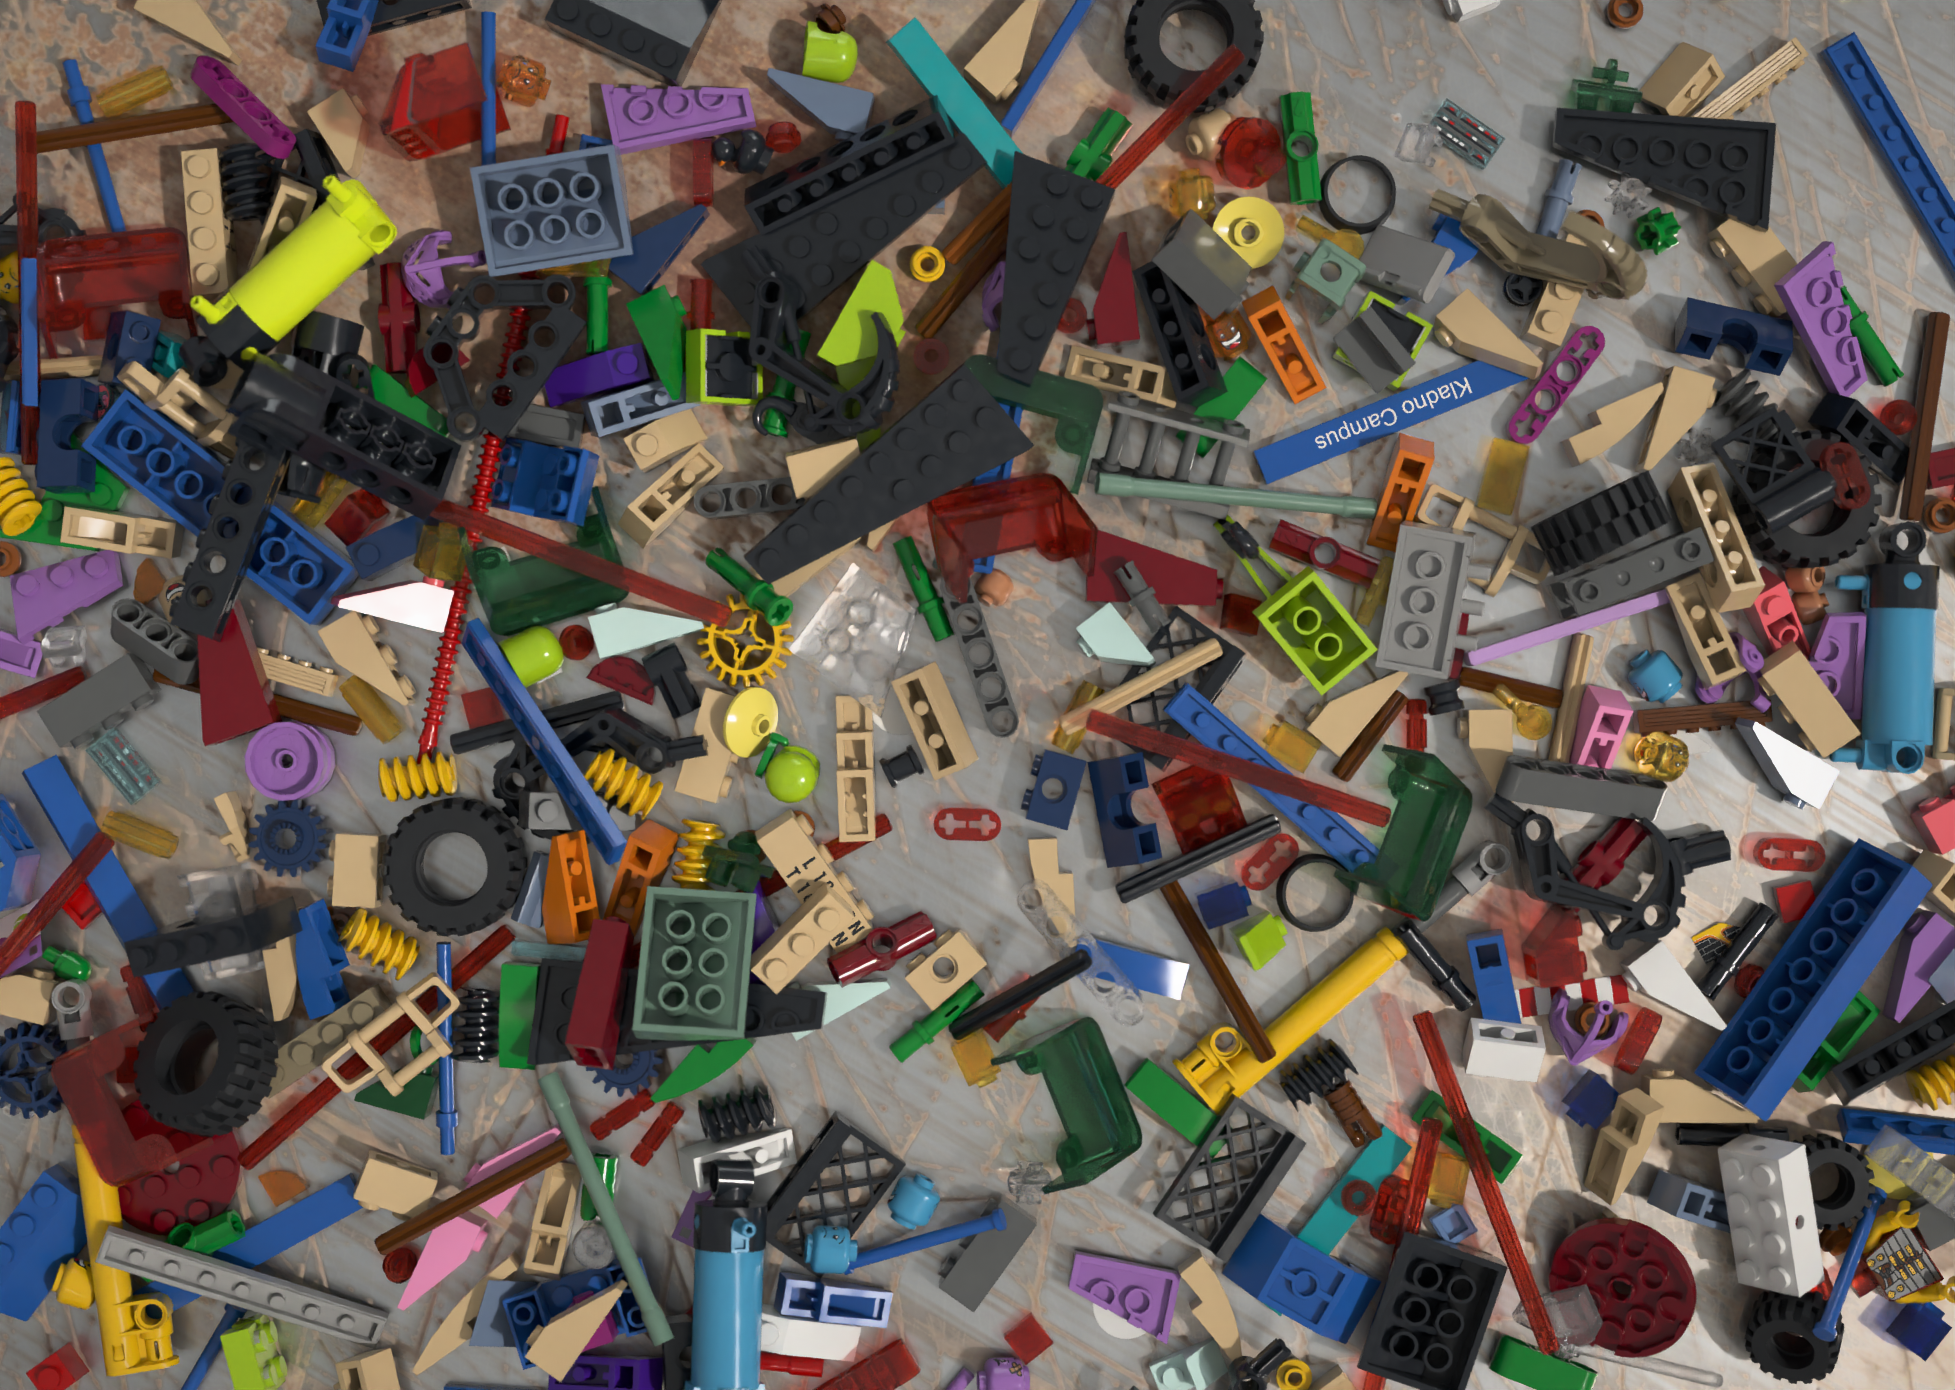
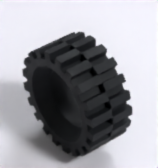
M1647 470L1533 525L1531 529L1554 576H1558L1633 542L1669 523L1672 518Z

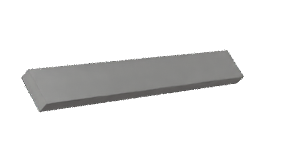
M110 1225L95 1261L99 1264L376 1349L389 1314L388 1312Z

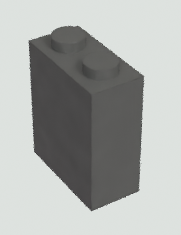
M1191 208L1166 230L1152 258V261L1213 320L1223 311L1226 314L1231 313L1242 301L1240 294L1249 285L1246 280L1252 267Z

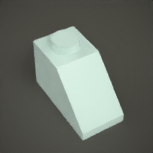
M1110 602L1076 628L1081 636L1076 642L1089 658L1095 654L1100 662L1152 667L1156 664L1153 656Z

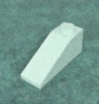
M616 603L595 608L597 615L588 617L600 659H607L696 633L706 625L705 622L625 607L617 608Z
M888 978L859 979L842 988L836 981L807 982L802 986L796 981L786 988L828 993L824 1025L888 990L891 988V982ZM815 1030L792 1034L797 1041Z

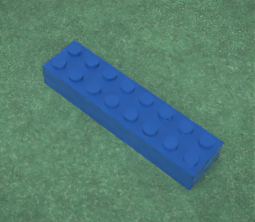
M125 389L81 447L198 537L201 529L208 527L212 516L209 514V507L215 494L221 493L225 480H222V474L227 462L208 447H204L197 442L194 436L167 415L160 413L157 409L152 410L133 391ZM243 487L238 491L236 496L238 504H245L250 501L252 497L251 487ZM274 501L246 576L306 623L320 626L335 607V605L331 604L332 597L345 594L359 576V573L351 559L277 501ZM233 520L224 526L223 533L226 539L237 535L239 524L236 520Z
M1859 838L1694 1073L1714 1089L1767 1122L1933 884L1914 866Z

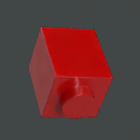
M69 1342L26 1372L37 1390H65L90 1370Z

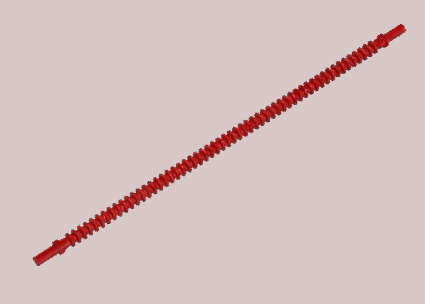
M556 114L549 148L545 150L546 155L564 153L563 149L570 117ZM537 270L518 273L521 280L540 279L536 275ZM520 309L509 313L512 321L507 323L510 331L504 334L508 341L502 344L506 350L505 353H500L503 363H498L501 372L496 373L497 378L503 379L507 374V361L510 355L515 351L524 350L521 342L526 341L527 338L523 336V332L529 330L525 323L531 320V317L528 316V311L533 309ZM522 358L518 359L514 363V372L520 371V368L517 366V362L522 361ZM506 387L497 388V392L492 395L495 398L494 403L499 406L508 405L513 400L510 397L512 391ZM489 431L487 434H483V438L486 439L485 444L480 445L484 452L478 455L482 462L476 465V468L479 469V474L474 475V478L477 479V484L472 485L475 493L469 496L473 503L467 506L471 513L465 516L468 520V525L463 526V529L466 530V534L461 536L464 544L458 547L462 550V554L456 557L460 560L459 565L454 566L458 573L457 576H452V579L455 580V585L450 586V590L454 591L446 620L447 624L444 628V636L439 637V640L442 641V646L437 647L440 655L434 658L438 665L432 668L436 675L430 678L434 683L433 687L428 688V691L431 692V697L426 698V701L429 702V706L424 708L427 716L421 719L425 724L420 739H418L420 747L416 761L417 764H421L422 754L425 753L428 754L430 761H432L434 747L438 746V728L444 724L440 717L446 714L442 708L443 705L448 704L445 701V695L450 694L447 686L452 685L449 676L455 673L451 670V666L457 664L453 657L459 654V651L455 648L456 645L461 644V641L458 640V635L463 634V631L460 630V625L465 624L462 616L468 613L464 606L470 603L466 596L472 593V590L469 589V584L474 583V580L471 579V574L476 573L473 565L479 562L475 559V555L481 552L477 545L483 542L479 537L480 533H485L482 524L487 523V519L484 518V514L489 513L486 504L492 501L488 498V495L492 493L491 483L496 482V479L493 478V473L498 472V469L495 468V463L500 462L497 453L502 450L499 444L503 441Z

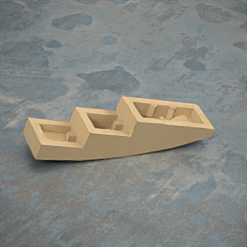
M872 694L836 695V774L839 842L876 841Z
M516 1251L512 1252L486 1273L453 1308L431 1337L412 1371L416 1376L471 1338L476 1323L475 1317L478 1315L488 1280L502 1281L516 1271L523 1263Z

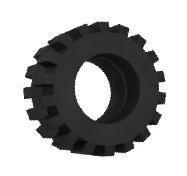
M1810 1134L1802 1136L1803 1142L1793 1140L1792 1142L1805 1144L1809 1176L1817 1167L1826 1163H1834L1839 1172L1838 1186L1833 1194L1823 1200H1813L1817 1229L1822 1230L1825 1227L1829 1231L1838 1230V1225L1844 1228L1853 1225L1850 1220L1853 1217L1860 1220L1864 1216L1861 1209L1864 1206L1870 1208L1873 1202L1868 1199V1194H1875V1185L1869 1183V1180L1875 1177L1873 1170L1866 1167L1869 1164L1866 1157L1859 1154V1150L1833 1136L1829 1137L1826 1134H1817V1137Z
M1770 1290L1769 1293L1763 1291L1752 1307L1744 1338L1746 1339V1351L1751 1352L1750 1359L1753 1363L1760 1364V1370L1764 1373L1770 1372L1774 1374L1773 1378L1781 1381V1378L1788 1380V1383L1797 1384V1381L1810 1384L1813 1378L1820 1381L1825 1378L1826 1373L1831 1374L1835 1364H1837L1844 1334V1323H1842L1843 1317L1841 1313L1835 1325L1837 1330L1835 1340L1824 1341L1813 1334V1328L1817 1322L1821 1321L1828 1300L1823 1299L1822 1293L1808 1291L1802 1296L1796 1297ZM1787 1332H1793V1333L1799 1334V1335H1801V1336H1803V1337L1795 1336V1335L1789 1334V1333H1787Z

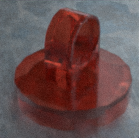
M1258 117L1236 118L1226 126L1219 137L1217 144L1221 145L1220 159L1215 158V163L1220 177L1229 185L1247 190L1257 188L1269 180L1272 175L1280 171L1286 163V156L1281 149V140L1278 132L1268 120Z

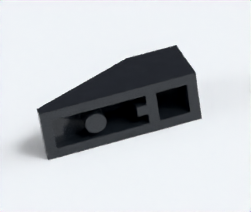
M1827 392L1808 422L1816 430H1820L1821 434L1832 432L1841 436V442H1853L1859 447L1856 454L1859 457L1867 455L1872 462V465L1868 468L1893 485L1899 486L1905 477L1909 447L1857 399Z

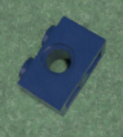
M129 311L111 312L98 382L130 390L117 378V375L125 364L132 361L138 362L151 373L161 320Z
M1044 749L1042 756L1036 754L1030 775L1036 776L1033 790L1026 789L1021 804V810L1027 811L1025 818L1068 830L1087 761ZM1050 778L1058 779L1063 787L1062 793L1054 799L1045 797L1042 792L1043 783Z

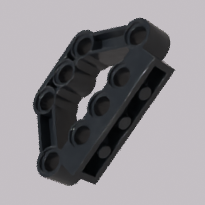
M557 274L551 275L545 280H496L488 275L474 277L465 289L458 286L447 302L451 308L442 319L440 316H437L426 331V334L430 337L424 346L423 355L428 366L435 372L448 411L447 427L455 439L461 442H472L478 439L486 429L504 442L516 423L527 411L538 392L547 383L558 364L567 355L573 343L586 327V321L571 311L576 300V289L568 277ZM555 285L564 287L568 292L567 299L560 304L551 302L547 296L548 290ZM482 286L492 288L495 292L494 300L489 304L478 303L474 299V294L478 288ZM549 309L551 312L545 320L535 322L528 332L529 343L524 350L515 351L510 355L507 361L508 372L504 378L495 380L488 386L486 391L487 401L479 412L475 410L459 364V349L464 342L473 341L478 336L480 320L483 315L495 310ZM462 315L469 316L474 321L473 329L466 334H460L453 328L455 319ZM541 329L551 330L555 335L554 343L549 347L538 346L534 340L536 332ZM447 345L453 350V356L450 361L443 364L433 360L432 353L437 346ZM527 358L533 362L534 370L529 376L521 377L514 372L513 366L518 359ZM506 387L513 392V400L509 405L499 406L493 402L492 395L497 388ZM462 414H470L476 420L475 428L469 433H461L455 427L456 419Z

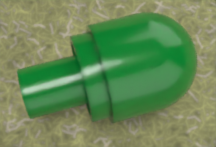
M50 945L42 955V958L54 964L53 971L56 972V975L66 981L81 979L86 982L91 976L92 966L90 962L73 950L69 951L66 949L62 953Z

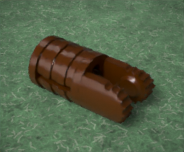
M1350 1079L1346 1083L1343 1081L1336 1083L1334 1091L1329 1088L1324 1092V1100L1327 1101L1329 1108L1332 1109L1334 1116L1339 1120V1124L1354 1147L1358 1148L1364 1145L1365 1142L1360 1126L1371 1140L1382 1137V1130L1367 1106L1363 1103L1361 1097L1358 1096Z

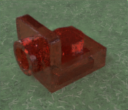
M361 488L347 495L324 524L346 546H349L362 539L377 521L388 515L389 510L382 504V500L379 497Z

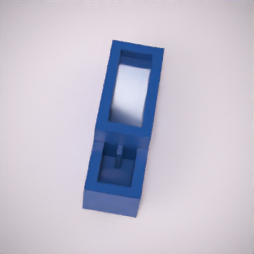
M330 0L327 6L328 18L316 44L319 62L354 72L370 31L379 0Z
M324 898L299 910L298 915L303 931L296 933L297 975L302 998L310 1020L331 1014L351 1001L339 972L350 964L341 941L338 942L339 936Z
M1079 936L1075 952L1084 949L1092 958V965L1082 972L1083 974L1181 1000L1190 965L1092 936Z
M780 1272L774 1308L781 1315L816 1318L818 1322L887 1328L893 1293L888 1290L823 1277L820 1279L816 1276Z

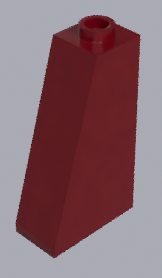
M1098 529L1088 530L1085 602L1130 604V596L1113 572L1122 567L1127 577L1132 579L1125 567V564L1132 560L1135 562V566L1148 587L1153 586L1156 591L1153 595L1160 605L1216 606V599L1222 600L1223 578H1217L1216 569Z
M212 599L205 601L206 605H209ZM236 599L220 642L197 634L202 740L205 746L217 745L258 731L272 723L282 722L241 601Z
M608 916L604 920L593 918L565 1041L568 1050L579 1066L613 1070L634 934L629 923L618 917Z

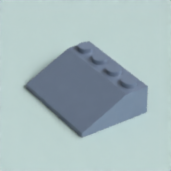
M607 145L470 168L490 277L633 255L627 190L620 147Z

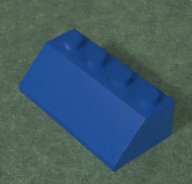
M59 1164L42 1172L0 1228V1313L23 1321H28L50 1293L60 1264H67L71 1258L77 1257L88 1243L79 1179Z

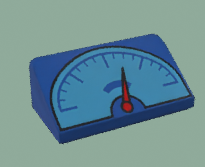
M7 381L6 387L2 392L0 454L21 456L25 454L29 406L22 404V382Z

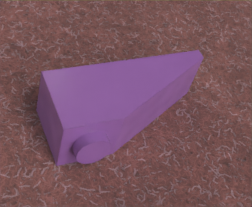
M1927 910L1917 912L1905 925L1907 930L1900 938L1883 1010V1015L1889 1020L1900 1023L1930 988L1931 984L1928 981L1930 976L1955 948V928L1936 912Z

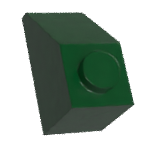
M429 1065L403 1086L404 1090L396 1097L386 1089L381 1080H378L356 1093L354 1101L424 1120L432 1112L439 1086V1072L433 1071L434 1066ZM401 1067L400 1069L394 1071V1074H396L398 1071H400L403 1067Z

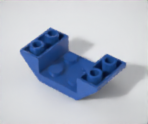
M507 437L505 446L500 453L501 464L497 481L492 488L493 499L491 507L541 519L584 526L600 456L586 449L563 446V449Z
M0 793V862L4 865L0 868V912L24 907L31 902L41 852L5 796Z
M1262 1213L1254 1221L1221 1272L1257 1300L1313 1332L1347 1344L1381 1284L1380 1280L1350 1263L1347 1266L1290 1233L1287 1227Z
M637 1257V1258H638V1261H639V1263H640V1265H641V1267H642V1270H643V1272H644V1274H645V1276H646V1279H647V1281H648L647 1274H646V1271H645V1268H644V1265H643V1262H642V1258H641V1257ZM618 1259L591 1266L593 1268L587 1267L564 1274L561 1277V1281L554 1279L542 1281L502 1300L523 1370L536 1366L526 1359L525 1355L531 1348L526 1341L538 1324L545 1328L552 1317L567 1310L570 1304L573 1303V1298L581 1293L593 1291L596 1294L622 1279L628 1283ZM628 1284L611 1308L619 1331L618 1335L626 1333L627 1338L647 1332L641 1317V1311Z

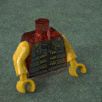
M1903 1200L1898 1204L1897 1212L1889 1211L1876 1217L1859 1260L1863 1270L1854 1275L1850 1288L1857 1297L1862 1298L1876 1289L1880 1296L1889 1302L1894 1301L1898 1304L1929 1303L1942 1301L1945 1298L1955 1303V1291L1951 1288L1955 1286V1276L1950 1277L1946 1285L1940 1282L1944 1279L1912 1230L1918 1223L1920 1213L1915 1212L1913 1215L1904 1214L1910 1210L1911 1203Z

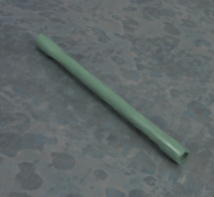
M1099 472L1096 474L1094 484L1095 494L1152 497L1336 514L1342 517L1373 520L1377 513V500L1366 497L1325 496L1133 478L1129 475Z
M558 1072L548 1074L537 1081L550 1110L556 1117L565 1140L571 1148L577 1168L641 1311L643 1323L654 1347L673 1339L674 1335L662 1308L657 1304L572 1111L570 1099Z

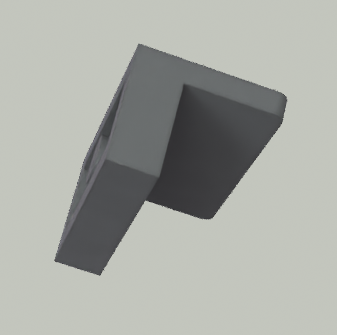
M1371 306L1333 337V341L1375 393L1381 392L1416 364Z

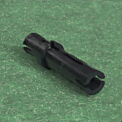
M1760 902L1726 949L1723 950L1720 956L1716 954L1712 959L1713 965L1699 983L1696 984L1705 997L1714 1001L1731 977H1736L1739 974L1738 968L1759 943L1770 926L1779 918V915L1774 910Z
M1406 920L1401 923L1397 930L1394 931V936L1430 975L1432 985L1438 991L1442 990L1458 1011L1469 1009L1474 1004L1473 1001H1476V995L1463 983L1459 977V971L1454 966H1450L1441 957L1440 953L1425 938L1412 920Z
M1677 1123L1675 1131L1677 1145L1722 1147L1742 1134L1789 1141L1787 1127L1756 1126L1755 1123H1745V1125Z

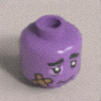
M1016 1357L988 1358L984 1364L983 1371H977V1390H1030L1028 1366H1023L1021 1360Z

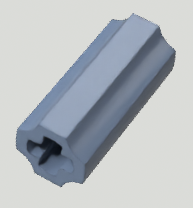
M538 850L534 851L511 916L512 920L534 928H540L544 921L542 903L549 861L548 853Z

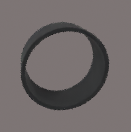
M1356 155L1334 163L1324 173L1320 181L1322 197L1321 202H1318L1320 211L1326 221L1341 232L1352 235L1370 233L1378 225H1383L1393 211L1396 199L1394 178L1389 169L1375 158ZM1361 160L1372 163L1383 171L1390 182L1392 189L1391 202L1387 210L1376 220L1368 223L1349 222L1340 217L1330 204L1328 198L1330 178L1334 171L1347 161Z
M1307 854L1294 859L1284 868L1277 882L1276 900L1282 915L1292 925L1305 931L1321 932L1335 927L1346 918L1352 908L1354 886L1348 871L1337 860L1322 854ZM1315 862L1330 864L1337 868L1347 879L1350 888V901L1345 913L1336 922L1323 927H1313L1300 922L1293 916L1286 901V888L1291 876L1302 866Z

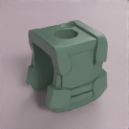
M1322 238L1312 254L1309 255L1304 252L1292 269L1298 274L1291 283L1285 298L1289 301L1299 285L1302 284L1329 302V305L1318 320L1319 323L1323 324L1330 320L1337 311L1340 312L1346 301L1344 299L1355 283H1359L1365 273L1366 266L1330 240ZM1326 263L1336 265L1340 271L1339 279L1334 282L1326 281L1320 273L1321 266Z

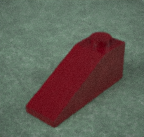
M1127 232L1119 233L1092 310V318L1086 319L1088 340H1095L1096 349L1138 344L1140 341Z

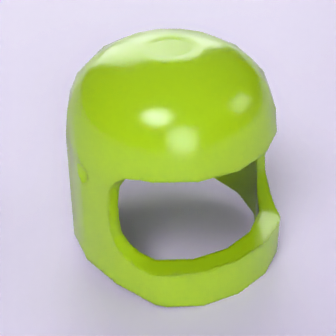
M807 21L804 37L802 76L833 83L848 80L853 74L857 62L858 48L855 39L843 31L839 34L823 32L818 29L817 22Z
M533 626L497 643L500 651L525 688L557 672L562 667L564 661L563 650L556 636L543 626Z
M798 745L784 747L767 765L765 772L767 789L779 801L786 803L800 802L807 798L817 786L820 776V761L813 752L805 747Z

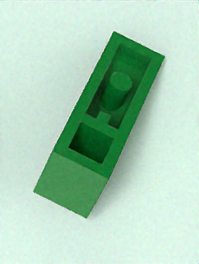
M662 285L626 303V306L663 385L674 401L680 398L686 348V331H688L682 316L686 315L687 312L679 296L671 297L665 285Z

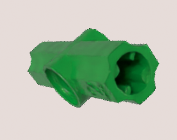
M1301 91L1279 96L1284 142L1282 155L1286 162L1290 205H1308L1321 202L1317 158L1319 143L1314 130L1311 92ZM1296 141L1306 143L1309 148V154L1304 157L1297 156L1292 151V143Z
M1108 107L1094 125L1086 139L1083 138L1076 146L1066 162L1068 166L1065 170L1098 182L1113 160V154L1129 133L1133 124L1118 111Z
M231 1209L195 1227L190 1223H181L173 1228L167 1240L163 1242L212 1257L214 1251L245 1237V1226L240 1215L234 1209ZM142 1277L146 1282L152 1281L151 1279Z

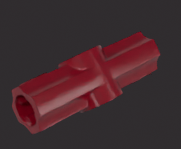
M401 262L386 263L380 265L382 303L378 306L379 328L382 336H384L386 373L406 374L409 359L418 351L417 334L420 333L421 327L420 311L415 297L412 296L403 281Z
M1280 519L1269 545V549L1311 565L1316 570L1328 572L1369 589L1380 563L1379 559L1340 544L1331 537H1323ZM1324 544L1332 548L1334 552L1332 562L1324 564L1316 559L1315 549L1317 546Z
M1619 817L1599 840H1594L1581 852L1576 860L1577 865L1571 870L1580 885L1599 890L1601 886L1608 885L1618 876L1624 868L1626 858L1647 836V833L1637 824L1638 822L1635 819ZM1568 907L1575 913L1580 911V909Z
M920 911L888 928L878 927L869 932L866 939L827 958V964L834 980L843 988L876 970L886 971L891 969L898 959L935 941L936 933L928 916ZM883 945L890 950L885 953H879L874 948Z

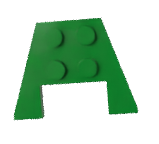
M38 422V424H37V426H36V428H35V430H34V432H33V434H32V436H31V438H33V439H35V440H36V432H37V429L39 428V422ZM73 431L71 436L72 449L90 454L81 447L83 440ZM96 458L95 492L54 494L46 491L40 502L42 506L41 513L35 518L31 528L17 536H8L3 533L0 526V538L99 552V548L60 542L64 507L73 506L119 512L130 487L115 472Z

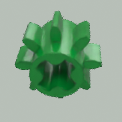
M1656 207L1648 211V214H1644L1636 219L1640 226L1633 234L1637 237L1642 250L1653 248L1655 255L1666 251L1667 248L1678 244L1675 236L1678 230L1681 229V226L1678 225L1676 218L1673 216L1674 212L1662 213L1660 207Z

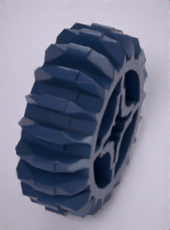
M22 1022L18 1024L17 1029L13 1027L5 1029V1037L0 1036V1108L10 1104V1115L15 1116L22 1111L23 1118L25 1119L32 1118L35 1113L39 1118H43L48 1115L49 1111L53 1113L60 1111L62 1108L61 1103L67 1104L73 1099L70 1092H73L67 1047L64 1043L66 1040H61L60 1034L55 1036L56 1025L51 1024L44 1029V1026L32 1023L30 1027L27 1022ZM35 1043L45 1047L54 1059L45 1057L40 1050V1046H36ZM19 1045L20 1052L17 1053V1065L9 1070L11 1055ZM29 1066L36 1068L46 1067L38 1071L37 1074L30 1072L20 1073V1071L29 1068ZM57 1070L56 1083L47 1095L46 1087H49V1074ZM12 1081L21 1083L25 1088L26 1094L19 1091Z

